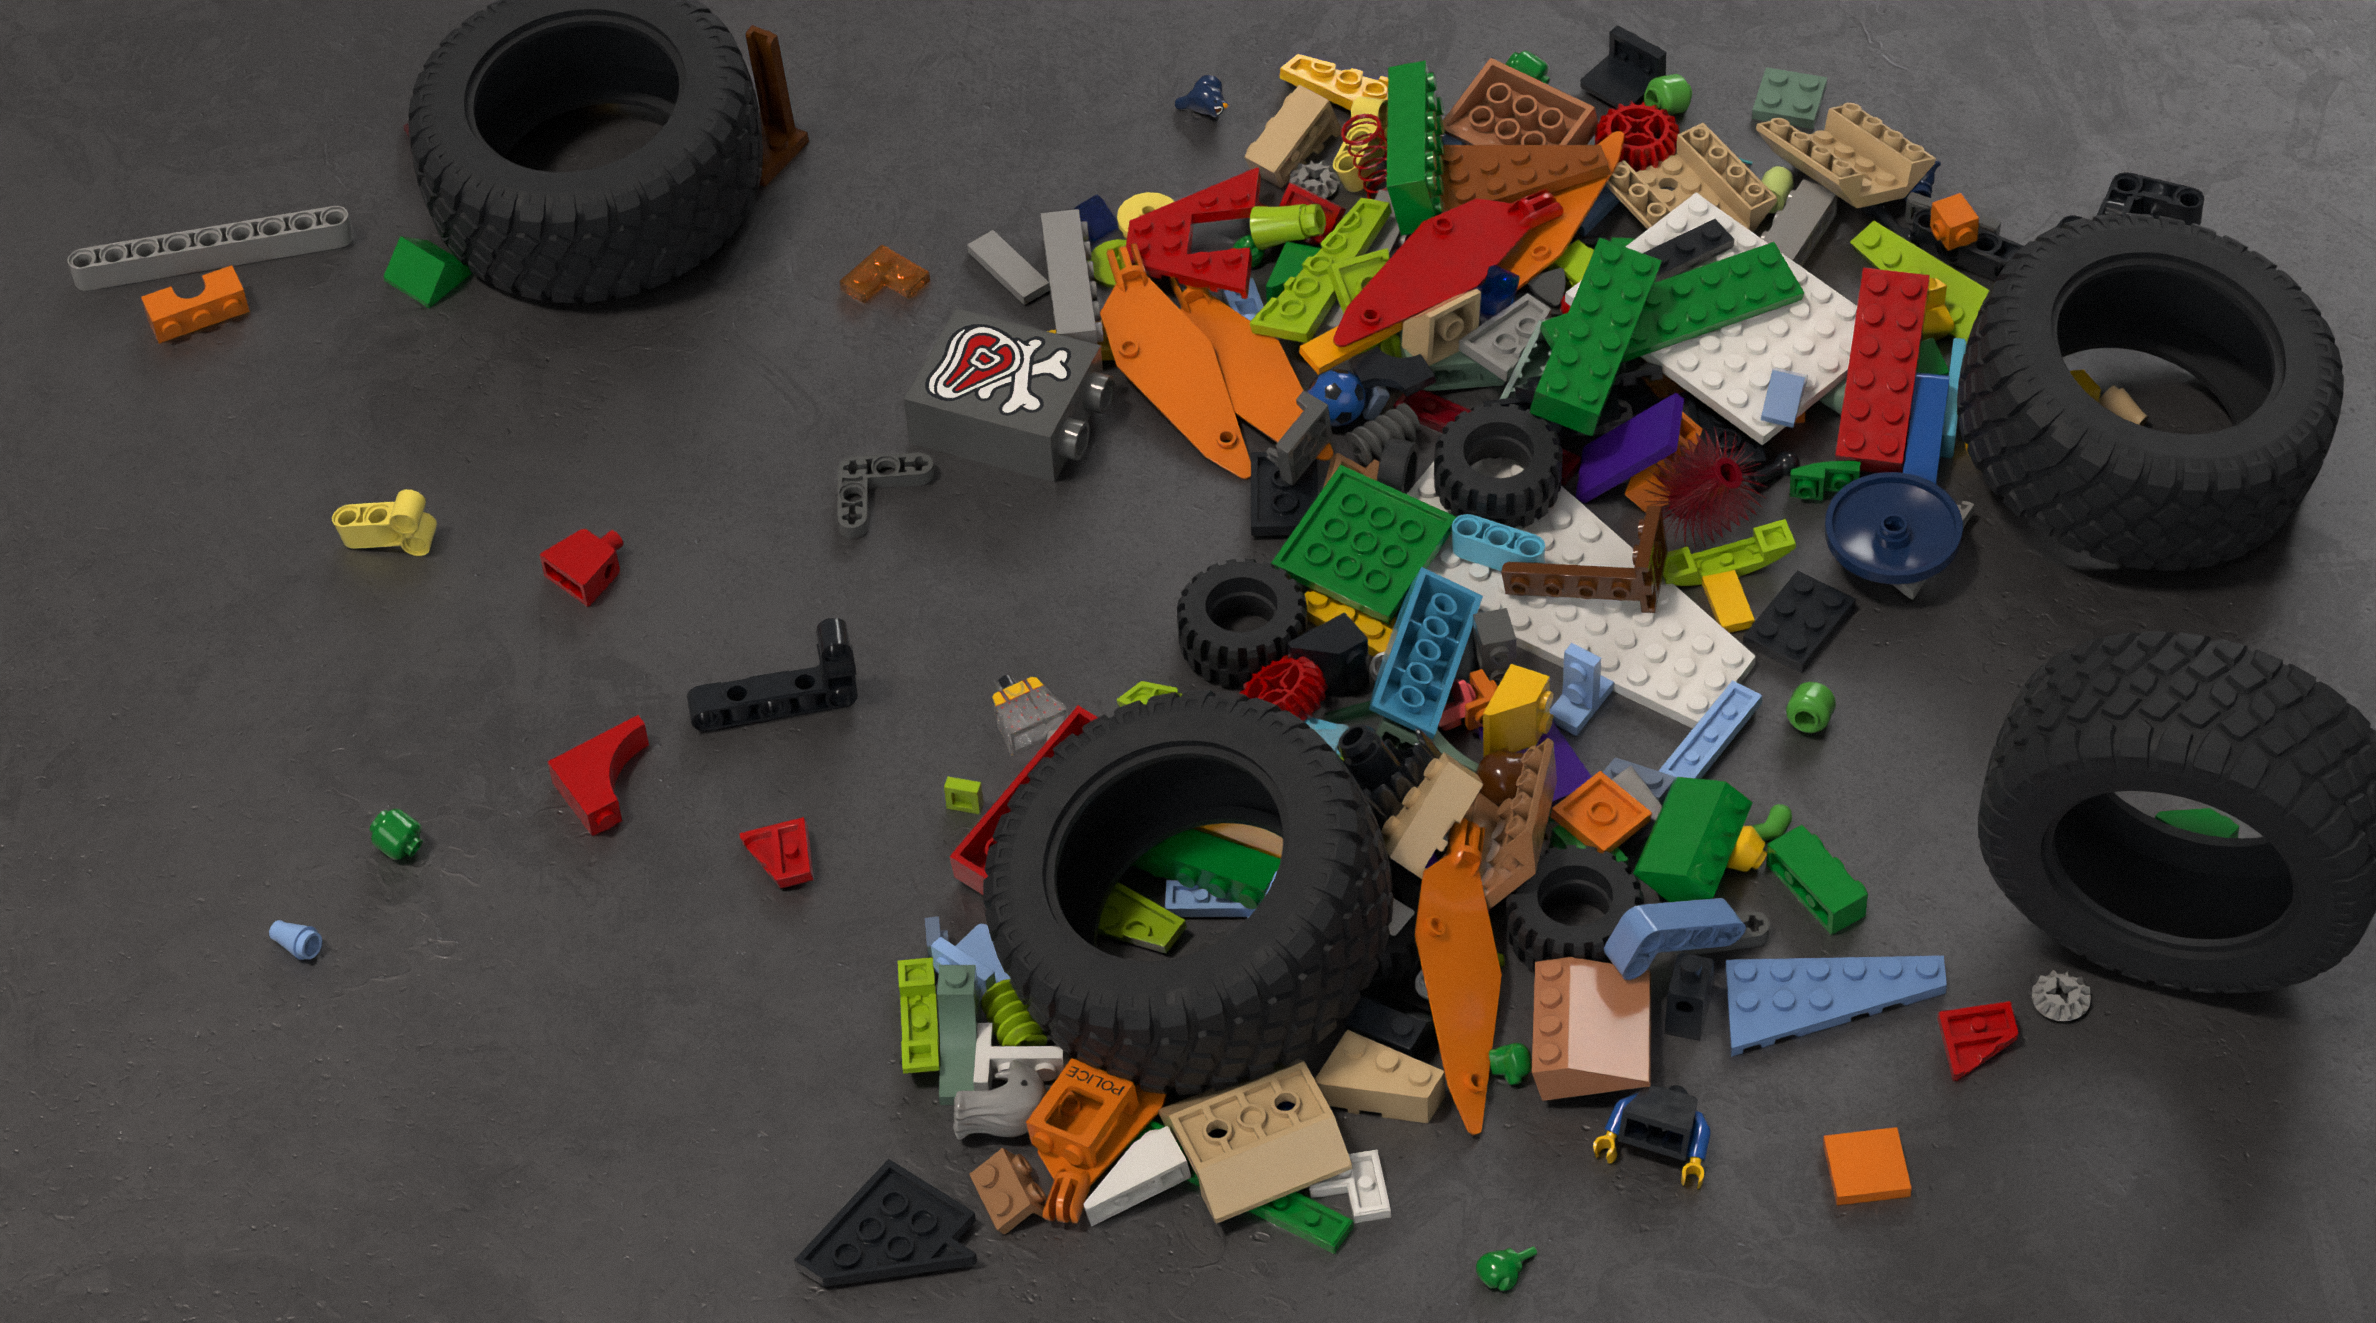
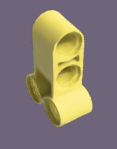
M1363 96L1356 97L1351 108V118L1360 114H1373L1377 116L1387 139L1388 100ZM1371 118L1359 119L1353 122V124L1364 121L1377 123L1375 120ZM1367 123L1357 125L1349 130L1346 138L1353 141L1363 134L1374 133L1377 126ZM1370 136L1362 137L1356 141L1364 140ZM1377 136L1367 144L1360 146L1352 145L1351 152L1357 154L1363 148L1379 145L1381 138ZM1383 140V143H1382L1381 146H1385V147H1386V143H1385V141ZM1343 142L1334 159L1333 168L1347 191L1358 192L1364 189V180L1359 178V169L1353 165L1354 157L1348 153L1349 145ZM1375 148L1367 149L1361 152L1359 155L1369 153ZM1378 148L1371 155L1357 157L1356 163L1358 166H1362L1368 160L1383 157L1386 150ZM1374 160L1366 164L1364 167L1374 165L1380 160ZM1377 166L1370 169H1362V177L1366 178L1375 172Z
M407 489L401 490L397 494L395 502L348 504L338 508L332 516V522L344 545L348 548L401 546L405 552L414 556H424L429 553L437 527L436 519L430 514L423 512L426 505L424 496L417 491Z

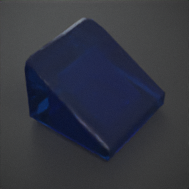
M1098 194L1074 208V210L1079 209L1080 222L1087 221L1088 237L1093 241L1118 228L1116 218Z

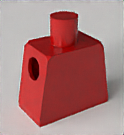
M580 529L539 554L544 576L582 604L589 607L619 574L620 566L616 551L624 545L621 536L614 530H610L603 537L598 538L587 529Z

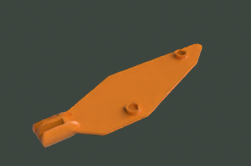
M1613 132L1597 144L1602 146L1610 174L1551 192L1557 202L1563 207L1564 213L1558 218L1529 230L1477 288L1481 292L1480 301L1515 293L1563 255L1619 163L1625 138L1623 132Z
M1136 243L1131 244L1135 265L1131 263L1126 246L1119 247V256L1123 268L1121 270L1119 269L1114 250H1107L1106 254L1116 285L1100 311V316L1117 368L1205 458L1243 480L1250 479L1251 461L1211 340L1147 276Z
M1170 277L1169 283L1179 301L1180 310L1212 342L1235 414L1278 443L1303 412L1296 403V399L1303 392V388L1279 340L1275 337L1252 333L1249 324L1251 321L1214 297L1208 288H1196L1185 285L1186 290L1182 292L1176 279ZM1330 443L1325 446L1316 459L1327 461L1332 458L1334 452Z
M1463 817L1460 823L1455 822L1450 828L1446 856L1423 871L1415 938L1447 1085L1467 1131L1471 1135H1477L1481 1132L1490 1070L1489 1051L1493 1047L1502 973L1479 872L1486 829Z
M1140 1084L1135 1086L1139 1105L1132 1115L1121 1112L1095 1150L1098 1162L1095 1168L1083 1164L1074 1165L1064 1157L1052 1152L1037 1151L1054 1180L1043 1209L1042 1216L1045 1220L1054 1221L1056 1216L1058 1222L1068 1223L1071 1219L1073 1224H1078L1090 1186L1159 1113L1158 1110L1163 1108L1167 1094L1144 1092L1140 1088ZM1069 1091L1054 1110L1047 1124L1074 1135H1079L1084 1132L1103 1104Z

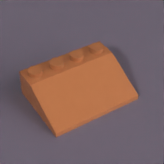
M1493 58L1488 60L1443 120L1444 133L1468 145H1587L1595 135V129L1598 124L1594 106Z
M1574 957L1535 962L1532 1075L1542 1101L1651 1086L1650 970H1646L1636 979L1625 980L1616 967L1610 963Z

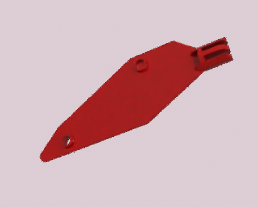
M1545 188L1514 203L1476 198L1423 221L1347 306L1333 337V343L1338 347H1346L1414 317L1456 295L1477 289L1529 230L1562 216L1564 213L1563 207L1549 193V190Z

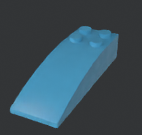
M1423 567L1420 568L1404 598L1376 679L1369 710L1416 731L1415 728L1421 729L1429 738L1433 739L1473 627V614L1478 612L1483 598L1482 595Z

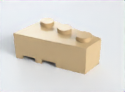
M1298 85L1294 92L1285 98L1282 108L1275 117H1272L1267 122L1265 130L1260 137L1248 147L1244 158L1250 170L1259 167L1261 178L1279 188L1288 183L1291 171L1297 170L1299 163L1306 165L1304 160L1312 152L1319 154L1324 149L1322 144L1331 135L1338 137L1341 134L1340 124L1329 100Z
M1443 752L1439 759L1434 758L1428 764L1423 774L1425 776L1424 780L1418 788L1413 787L1409 790L1402 802L1404 808L1396 817L1394 815L1391 816L1381 831L1389 857L1421 879L1423 871L1426 870L1425 866L1436 849L1440 852L1444 850L1448 842L1443 838L1455 822H1461L1483 786L1477 774L1445 752Z
M1349 1030L1345 1032L1315 1078L1329 1106L1347 1108L1348 1113L1359 1114L1360 1110L1382 1113L1383 1118L1429 1123L1445 1098V1071Z

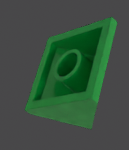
M400 236L383 278L388 284L430 308L472 274L468 265H463L455 256L429 240Z

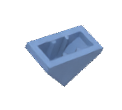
M1780 368L1772 369L1761 420L1793 428L1808 375Z

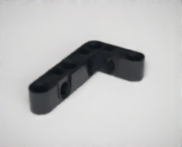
M2123 172L2115 175L2112 179L2097 215L2118 214L2125 218L2126 213L2149 214L2154 219L2164 216L2183 220L2185 225L2191 226L2193 223L2200 225L2204 195L2199 189Z
M1930 208L1918 210L1913 217L1912 232L1918 240L1917 247L1934 257L1995 281L2015 253L2023 247L2021 244L1978 227L1977 241L1948 251L1942 241L1937 240L1933 235L1930 226ZM2076 215L2066 216L2056 227L2062 228L2064 223L2078 220L2082 217Z
M828 618L818 624L816 629L818 644L816 645L820 663L816 667L763 674L723 683L716 682L692 688L687 693L692 726L700 731H709L839 709L855 703L858 697L855 678L857 673L846 622L840 618Z

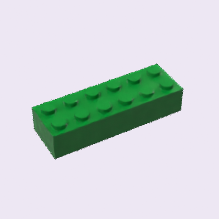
M1426 60L1388 67L1387 190L1401 236L1412 234L1423 221L1444 213L1442 198L1439 196L1444 195L1443 181L1441 176H1439L1444 175L1442 157L1439 156L1444 155L1443 141L1440 136L1444 135V125L1441 117L1444 115V105L1441 96L1436 97L1434 91H1437L1436 76L1434 72L1429 73Z
M1599 237L1536 388L1530 414L1593 436L1654 287L1662 260Z

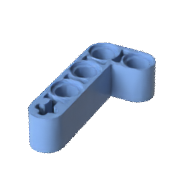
M1723 898L1638 905L1629 909L1621 917L1605 944L1604 953L1625 980H1632L1641 976L1649 968L1657 953L1729 946L1742 937L1746 926Z

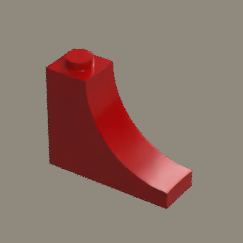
M639 715L547 761L553 785L591 836L608 830L622 821L619 802L614 794L616 780L625 764L636 753L649 746L645 723Z

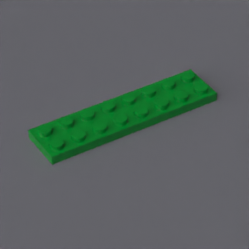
M1775 242L1658 281L1654 284L1623 362L1801 301L1805 292ZM1568 313L1541 323L1540 330L1551 350L1554 348Z

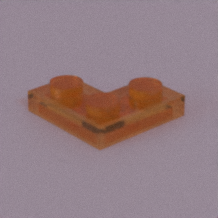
M880 245L839 281L840 290L860 302L866 303L886 285L910 299L930 282V273L888 247Z

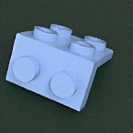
M978 924L956 946L942 937H939L931 945L933 966L938 974L939 965H976L980 1001L984 993L995 983L1011 979L1004 972L993 945L994 942L991 940L986 924Z

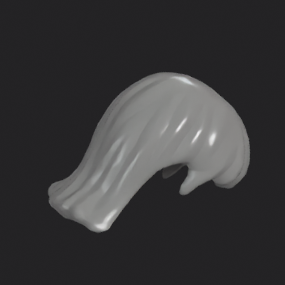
M1012 1061L1008 1070L995 1074L996 1078H1008V1082L1003 1086L988 1091H958L954 1098L953 1128L957 1139L962 1140L972 1133H984L1001 1137H1017L1028 1133L1026 1121L1046 1095L1045 1084L1041 1076L1030 1066L1019 1061Z

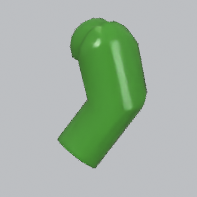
M1783 804L1774 805L1765 823L1749 826L1756 830L1763 841L1777 839L1784 835L1792 821L1791 809Z

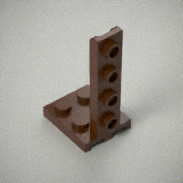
M752 25L746 32V41L760 107L759 114L761 117L763 139V167L759 185L765 187L809 142L808 132L796 128L794 124L778 36L771 31Z
M1648 506L1645 520L1640 519L1638 538L1640 543L1639 545H1634L1632 555L1634 568L1506 562L1502 566L1501 571L1505 594L1640 601L1642 613H1655L1668 555L1661 506Z

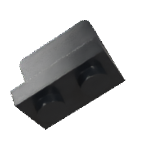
M1617 25L1609 32V55L1581 78L1580 87L1618 108L1619 103L1629 106L1631 101L1637 105L1644 99V93L1649 82L1656 77L1666 75L1667 52Z

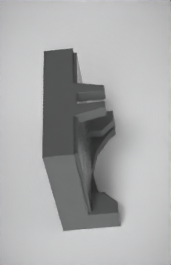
M1304 390L1296 399L1297 405L1303 412L1278 441L1276 450L1269 447L1266 451V454H1268L1267 459L1279 467L1281 479L1292 486L1332 439L1328 404Z

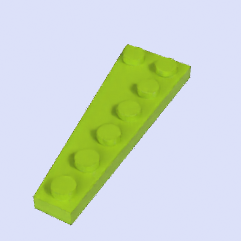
M1360 198L1336 225L1335 229L1320 243L1322 247L1320 251L1313 257L1309 256L1302 263L1303 270L1295 278L1290 277L1284 283L1285 290L1278 298L1272 297L1251 320L1249 324L1252 333L1304 343L1309 342L1337 300L1327 267L1330 264L1366 254L1392 213L1390 202Z
M1872 221L1850 241L1852 247L1876 269L1930 275V278H1937L1946 284L1945 306L1954 322V329L1949 335L1953 339L1961 338L1968 341L1978 311L1989 292L1987 288L1876 221Z

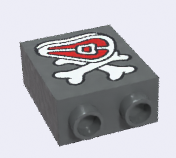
M956 308L904 397L909 443L1055 482L1068 458L1079 460L1083 456L1090 432L1088 420L1092 413L1104 414L1112 401L1115 381L1113 376L1103 374L1101 345Z

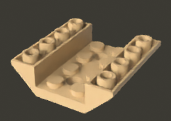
M1844 103L1843 106L1829 108L1824 131H1815L1813 134L1800 132L1791 126L1789 121L1782 118H1773L1771 121L1758 123L1756 126L1757 132L1775 154L1856 209L1905 198L1931 169L1936 160L1935 157L1924 151L1922 146L1910 142L1903 137L1902 133L1892 130L1883 124L1881 119L1869 115L1862 110L1861 106L1855 103Z
M1704 123L1678 134L1675 156H1669L1664 162L1659 161L1657 168L1651 165L1646 167V170L1635 172L1624 160L1618 163L1605 185L1647 229L1695 193H1698L1751 232L1755 231L1777 202V197ZM1663 187H1672V188H1675V190H1672V191H1671V190H1669V189H1662V188H1663Z
M1297 1058L1288 1065L1279 1062L1274 1065L1275 1072L1254 1080L1244 1077L1241 1078L1239 1085L1215 1091L1212 1088L1204 1091V1093L1196 1094L1158 1110L1165 1127L1168 1126L1175 1140H1179L1199 1179L1201 1196L1216 1224L1353 1169L1335 1116L1305 1061ZM1286 1101L1295 1104L1294 1108L1289 1111H1281L1276 1108L1280 1103ZM1214 1129L1227 1131L1226 1135L1221 1138H1212L1208 1135Z

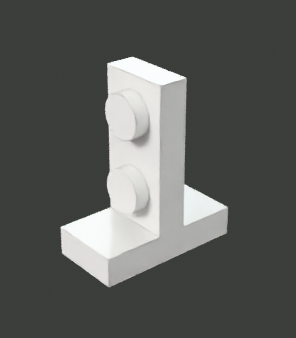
M978 1023L973 1080L975 1091L992 1090L993 1079L1008 1081V1078H996L995 1074L1008 1070L1012 1061H1019L1030 1066L1041 1076L1043 1081L1057 1079L1065 1068L1064 1050L1059 1046H995L993 1024Z

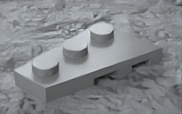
M1527 293L1460 339L1459 350L1507 382L1538 321L1551 318V309Z

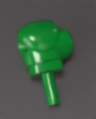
M1512 1043L1489 1051L1492 1074L1503 1075L1509 1085L1522 1083V1077L1532 1071L1530 1051L1522 1043Z
M1532 1246L1519 1253H1516L1512 1248L1488 1252L1477 1261L1476 1273L1490 1289L1498 1288L1500 1291L1511 1290L1517 1282L1518 1273L1522 1271L1521 1262L1537 1255V1250Z

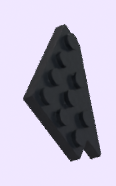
M888 1159L794 1259L795 1268L826 1287L973 1266L977 1262L976 1253L957 1241L976 1221L975 1212Z

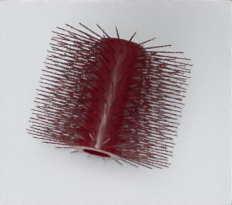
M1705 429L1708 444L1706 448L1708 451L1706 450L1705 452L1703 440L1696 433L1698 446L1690 439H1687L1690 451L1679 445L1682 457L1674 452L1671 454L1673 463L1666 458L1663 459L1664 463H1668L1666 467L1670 463L1674 466L1675 474L1655 463L1659 470L1663 469L1671 475V481L1649 470L1658 479L1660 478L1665 483L1663 484L1667 488L1652 482L1650 483L1668 493L1669 496L1651 492V494L1667 497L1668 501L1645 502L1669 503L1667 505L1670 506L1662 510L1667 509L1665 510L1667 512L1672 509V512L1663 520L1674 513L1675 515L1671 518V520L1673 519L1672 523L1677 517H1680L1676 529L1677 533L1680 521L1684 519L1685 547L1687 521L1689 522L1694 544V525L1696 521L1698 526L1696 530L1706 548L1703 530L1705 531L1703 521L1705 525H1708V536L1714 543L1712 530L1723 538L1721 525L1732 532L1729 520L1740 527L1738 514L1749 521L1745 510L1739 513L1736 510V506L1741 505L1742 508L1745 507L1757 515L1752 507L1749 509L1741 503L1740 496L1762 507L1757 501L1747 496L1746 494L1748 493L1744 489L1759 493L1743 484L1742 481L1760 485V483L1745 480L1749 478H1743L1742 476L1766 475L1742 474L1741 470L1750 467H1739L1747 459L1746 457L1738 464L1736 463L1738 455L1733 460L1731 459L1733 457V446L1731 455L1727 458L1726 432L1723 456L1717 434L1716 457L1713 449L1711 452V440L1708 438L1709 436H1707L1708 433ZM1685 454H1686V455H1687V454H1688V455H1689V454L1691 455V456H1690V457H1691L1690 461H1689L1688 458H1687V460H1686V458H1685V456H1684ZM1679 458L1682 460L1681 466L1677 461ZM1723 516H1724V518H1725V517L1727 518V520H1726L1725 522H1724V521H1723V522L1721 521L1722 518H1723ZM1714 521H1715L1716 524H1717L1716 527H1715V526H1714V527L1712 526L1713 523H1714Z

